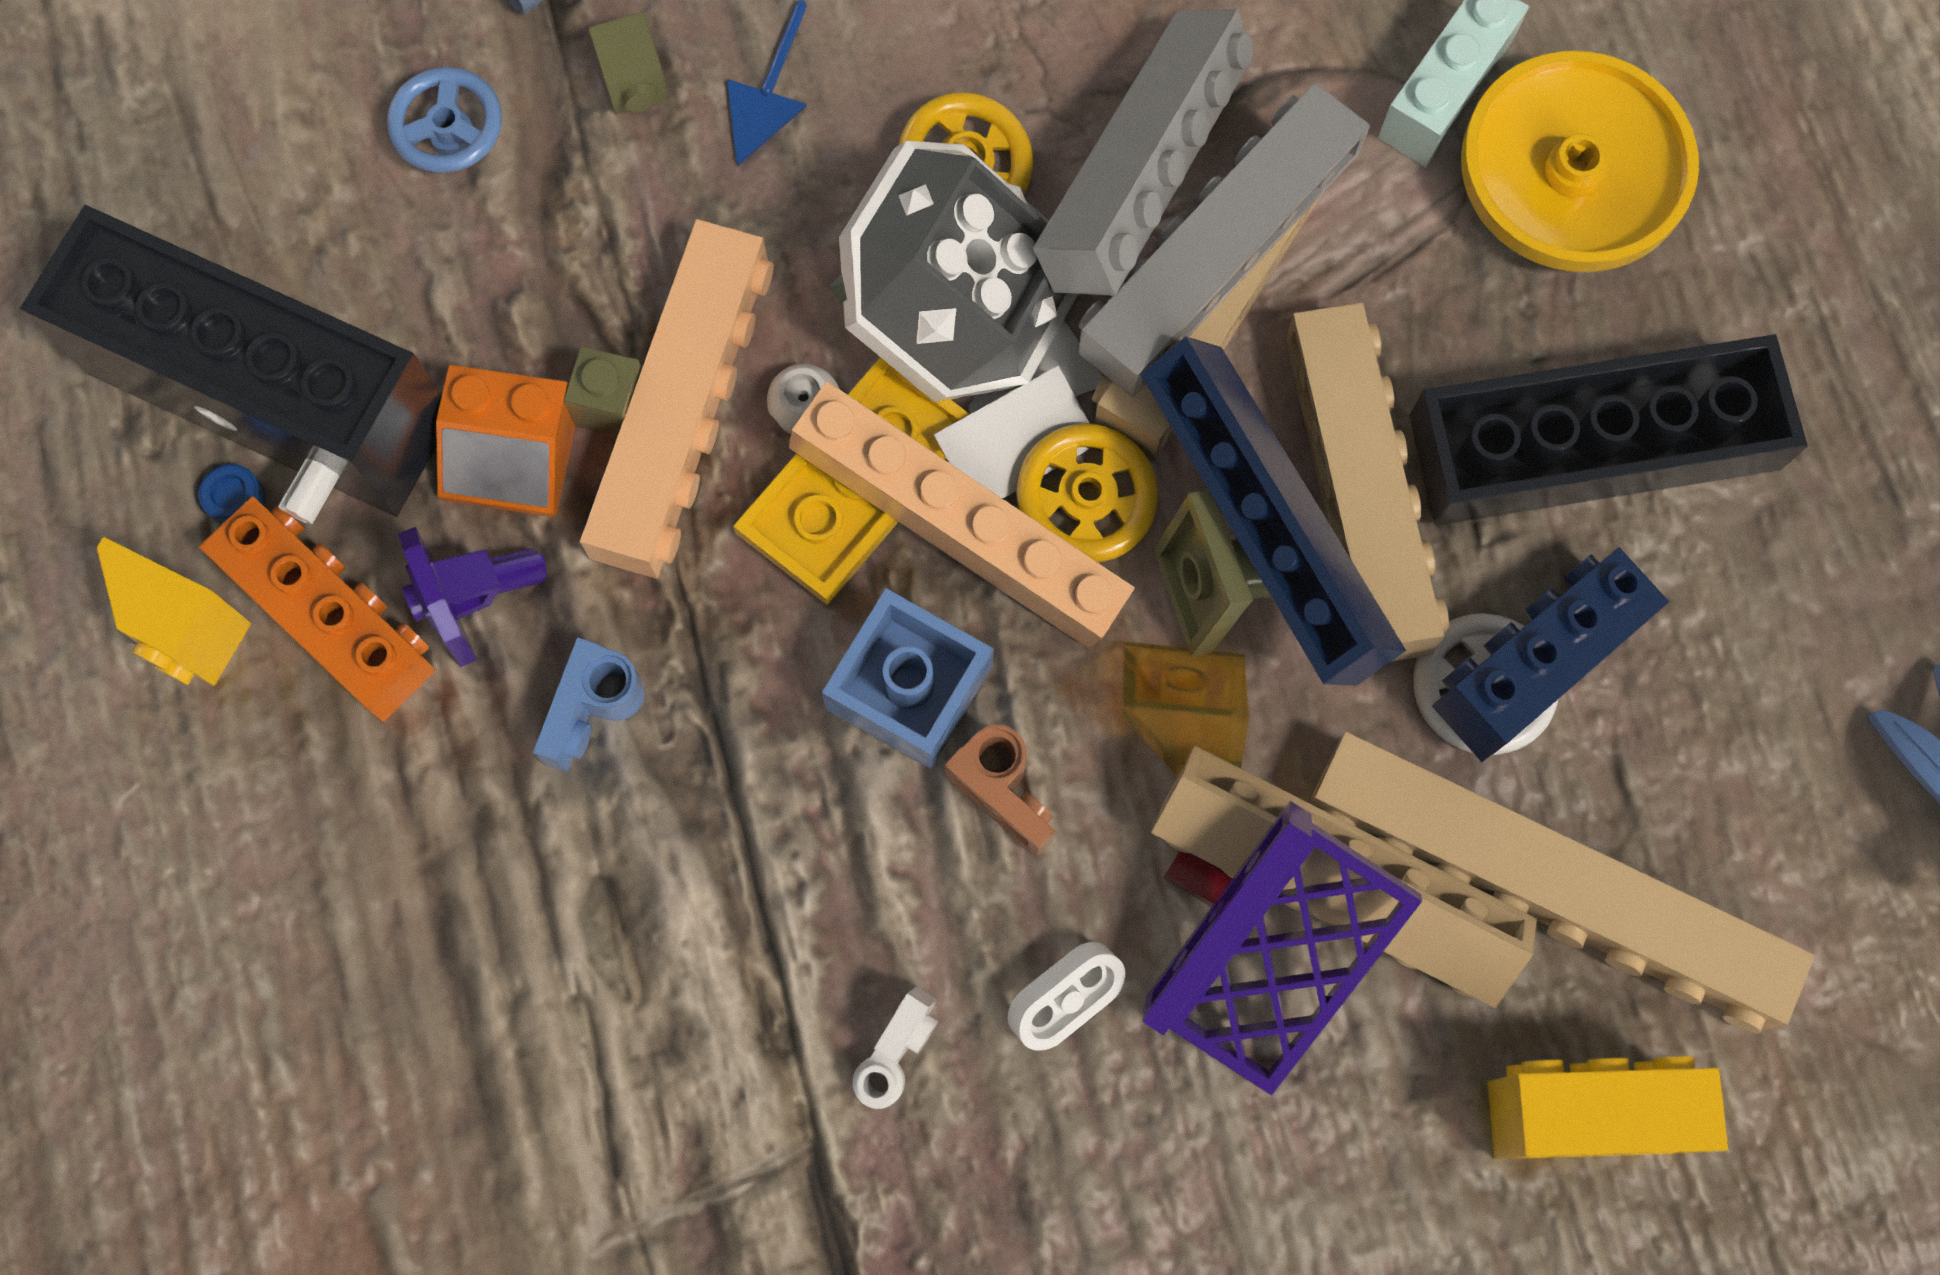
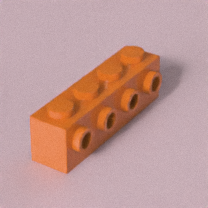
M252 496L210 535L199 548L364 707L384 722L436 671L422 657L430 647L406 623L402 622L394 630L384 621L380 615L388 607L362 582L353 590L345 584L338 576L346 567L320 542L312 550L306 547L297 538L305 528L290 514L279 509V503L272 510L268 511Z

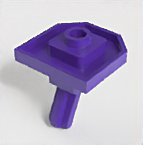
M416 527L398 534L403 552L408 561V565H405V568L412 582L402 587L408 606L416 621L427 617L436 633H440L445 645L460 667L477 661L460 618L491 606L497 594L540 584L547 578L545 558L534 549L489 559L486 550L435 561Z

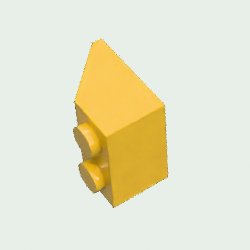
M103 537L97 546V551L116 628L137 643L131 653L154 665V668L187 686L194 676L215 686L252 623L212 590Z

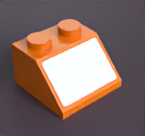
M449 364L436 419L437 495L440 501L557 518L576 428L564 403L569 386L568 382Z

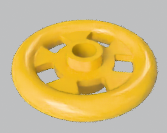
M949 93L925 103L906 123L899 145L905 141L925 142L924 139L927 133L937 124L950 134L942 143L964 144L992 170L995 160L993 150L1009 151L1011 157L1010 172L995 173L1008 184L1019 186L1023 195H1025L1033 173L1032 146L1021 122L1001 103L976 93ZM967 116L979 118L990 124L986 138L976 132L963 129Z
M1098 424L1069 425L1043 437L1026 456L1017 480L1016 492L1019 510L1098 563L1115 559L1134 548L1150 529L1158 505L1156 476L1147 456L1135 442L1123 433ZM1092 447L1102 450V465L1094 463L1078 464L1076 462L1077 448ZM1049 465L1065 471L1059 483L1057 493L1041 487L1043 475ZM1128 471L1134 485L1135 494L1120 498L1118 497L1117 484L1112 474ZM1084 482L1094 484L1099 491L1098 499L1093 501L1083 499L1079 494L1078 486ZM1059 507L1069 517L1079 521V525L1070 536L1059 530L1049 520ZM1111 511H1114L1123 525L1111 535L1102 537L1094 522L1102 520Z

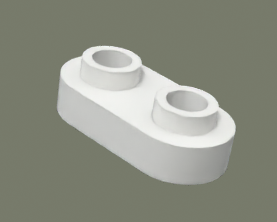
M1088 942L1079 945L1018 993L1008 1011L1010 1029L1025 1046L1032 1050H1047L1058 1045L1107 1006L1119 994L1125 980L1123 963L1101 943Z

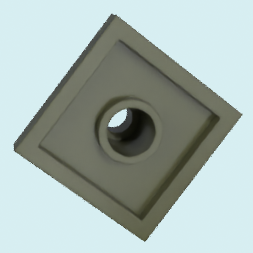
M1209 490L1189 493L1154 547L1153 552L1192 657L1214 652L1253 599L1272 597L1235 534H1228L1219 507Z

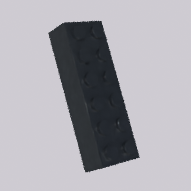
M1776 334L1424 389L1409 414L1434 526L1780 471L1808 447Z

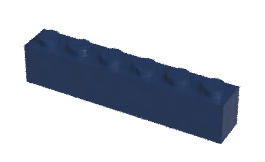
M1185 336L1140 375L1322 683L1357 686L1407 650L1222 347Z

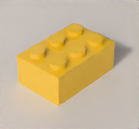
M1694 1056L1653 1058V1061L1634 1062V1071L1629 1069L1628 1058L1587 1060L1588 1063L1569 1064L1570 1072L1565 1073L1563 1070V1060L1522 1062V1065L1506 1066L1507 1077L1487 1081L1494 1159L1660 1155L1729 1151L1719 1068L1696 1069Z

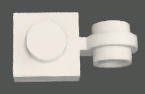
M917 986L904 997L874 1047L875 1051L872 1056L864 1060L857 1067L853 1075L855 1095L864 1105L870 1108H886L900 1098L905 1087V1075L898 1062L908 1049L919 1054L938 1023L936 1019L929 1016L938 999ZM872 1072H879L887 1078V1091L880 1092L871 1086L870 1074Z

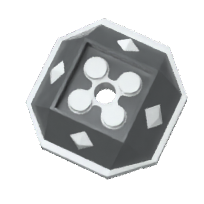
M905 141L895 147L839 236L841 272L847 300L843 302L845 328L934 402L1014 389L1028 384L1078 294L1054 293L1033 250L1035 243L1049 220L1025 200L1019 186L1005 182L964 144Z

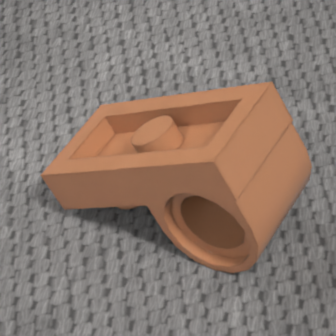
M995 724L984 727L963 748L960 747L945 764V777L1037 858L1053 840L1055 829L1048 824L1053 816L1043 804L1029 793L1025 792L1019 798L1012 792L1024 776L1027 756L1024 740L1017 731L1008 726ZM1001 747L1010 752L1014 763L1005 772L993 773L982 766L979 758L988 748Z

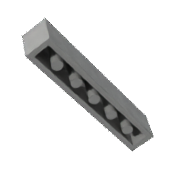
M1238 9L1186 10L1175 13L1033 247L1054 293L1116 296L1128 273L1135 266L1137 258L1148 238L1159 224L1161 216L1178 186L1182 184L1185 174L1201 146L1205 144L1213 125L1223 108L1228 104L1236 85L1252 62L1254 56L1253 42L1250 35L1244 29Z
M1316 82L1300 99L1292 95L1280 106L1272 119L1271 124L1273 127L1262 139L1254 135L1243 145L1234 159L1235 168L1224 179L1216 175L1206 184L1196 199L1195 204L1198 207L1185 220L1177 216L1169 223L1157 241L1159 248L1147 261L1141 257L1137 258L1135 266L1128 273L1116 296H1113L1107 303L1103 299L1097 300L1082 317L1079 323L1081 336L1078 354L1132 398L1146 384L1140 374L1185 336L1190 337L1360 154L1370 124Z

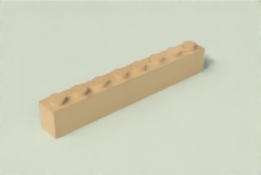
M1345 732L1335 744L1308 802L1537 918V921L1549 926L1546 933L1555 940L1575 948H1583L1585 943L1606 953L1605 962L1619 971L1633 976H1642L1643 972L1666 982L1664 990L1677 999L1695 1005H1700L1703 1000L1724 1010L1723 1019L1748 1032L1761 1033L1762 1029L1767 1030L1788 1025L1815 957L1814 954L1348 732Z

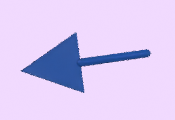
M799 0L795 5L762 88H754L727 79L737 167L807 107L805 103L772 93L806 11L807 4L803 0Z

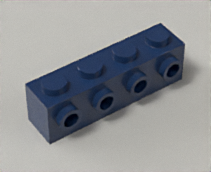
M1620 547L1601 562L1593 554L1589 555L1563 577L1570 584L1571 588L1561 596L1553 588H1550L1524 610V613L1532 620L1519 630L1511 621L1483 645L1491 656L1479 666L1469 657L1442 680L1449 691L1436 701L1432 707L1481 762L1508 744L1670 602Z

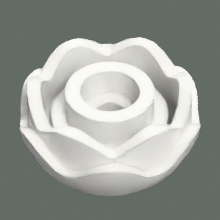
M811 364L790 366L781 371L770 384L767 394L768 412L784 431L791 434L793 427L826 381L838 389L839 387L833 377L826 370ZM801 394L809 396L808 400L804 402L798 400V397Z

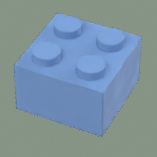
M885 588L823 689L822 697L825 708L932 769L993 667L994 648Z

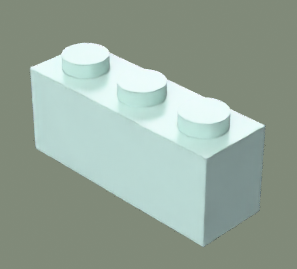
M1464 0L1390 105L1378 139L1426 168L1512 44L1530 6L1520 0Z

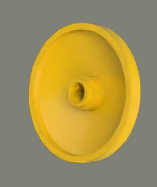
M1559 51L1543 54L1514 66L1500 76L1486 90L1478 102L1465 131L1461 150V169L1467 195L1477 215L1489 231L1511 250L1526 259L1553 269L1570 272H1599L1628 265L1641 259L1656 249L1671 234L1688 210L1698 182L1699 154L1696 138L1685 112L1672 94L1651 75L1633 64L1609 55L1589 51Z

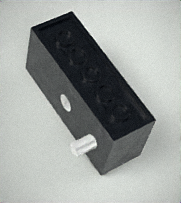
M84 204L19 308L88 375L298 471L278 507L303 523L313 524L333 488L398 517L437 447L436 419L442 396L413 352Z

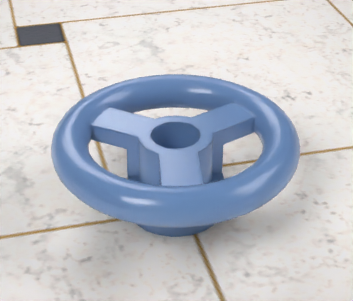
M456 67L429 69L409 79L394 95L387 114L389 138L398 154L411 165L435 173L459 171L480 161L495 145L502 126L500 101L492 87L475 73ZM439 85L437 104L429 109L427 116L405 125L406 112L412 101L423 91ZM459 86L473 92L481 101L485 112L482 131L475 128L469 117L460 111L457 104ZM453 122L451 126L441 128L443 125ZM428 138L433 149L439 155L426 153L418 149L414 144Z

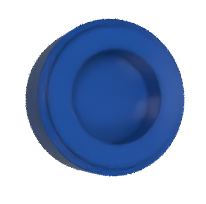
M225 464L213 469L205 476L199 488V501L203 510L221 525L252 496L263 506L265 503V491L262 483L250 470L237 464Z

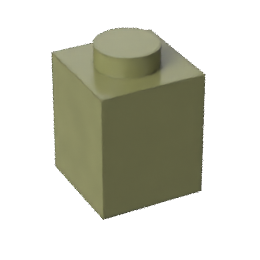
M644 12L588 27L615 114L627 111H646L655 106L657 102L670 99Z
M580 347L564 399V403L576 427L618 436L642 370L638 359Z

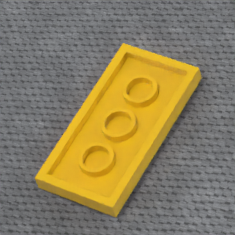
M881 357L848 394L947 462L948 460L934 434L970 415L952 400L932 401ZM796 453L735 523L733 528L735 534L828 606L896 526L898 521Z

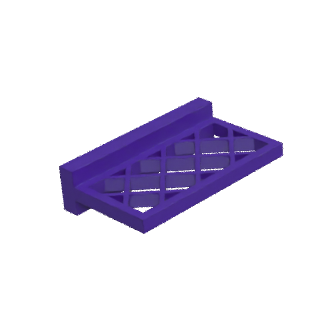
M1289 801L1148 992L1142 1022L1163 1036L1168 1029L1172 1030L1272 1096L1422 903V895L1312 823V814ZM1317 847L1339 862L1342 881L1304 887L1300 866L1312 850ZM1349 869L1363 878L1350 879ZM1294 876L1296 888L1283 890ZM1381 889L1399 901L1387 918L1359 922L1353 893ZM1345 894L1351 923L1313 929L1307 900ZM1299 901L1304 930L1267 936L1264 914L1270 906ZM1255 926H1257L1259 937L1246 939ZM1374 934L1364 947L1362 936ZM1353 937L1357 957L1351 965L1346 968L1321 971L1316 943ZM1307 944L1313 972L1276 978L1270 949ZM1262 951L1267 979L1231 984L1227 967L1231 958L1236 954ZM1220 975L1222 986L1211 987ZM1335 984L1326 996L1324 985ZM1316 986L1319 1006L1310 1016L1284 1019L1279 991ZM1270 993L1276 1020L1240 1025L1234 998ZM1225 999L1231 1027L1206 1030L1187 1017L1198 1003ZM1298 1032L1294 1039L1289 1043L1287 1033ZM1279 1035L1282 1054L1268 1071L1246 1056L1243 1039ZM1234 1041L1235 1048L1225 1042Z

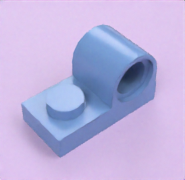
M577 637L533 751L544 765L568 772L573 757L580 759L583 756L592 730V725L587 723L589 714L606 720L620 721L631 717L639 710L644 702L645 687L642 678L631 661L617 651ZM619 674L627 678L626 686L617 696L612 698H601L598 696V686L607 676Z

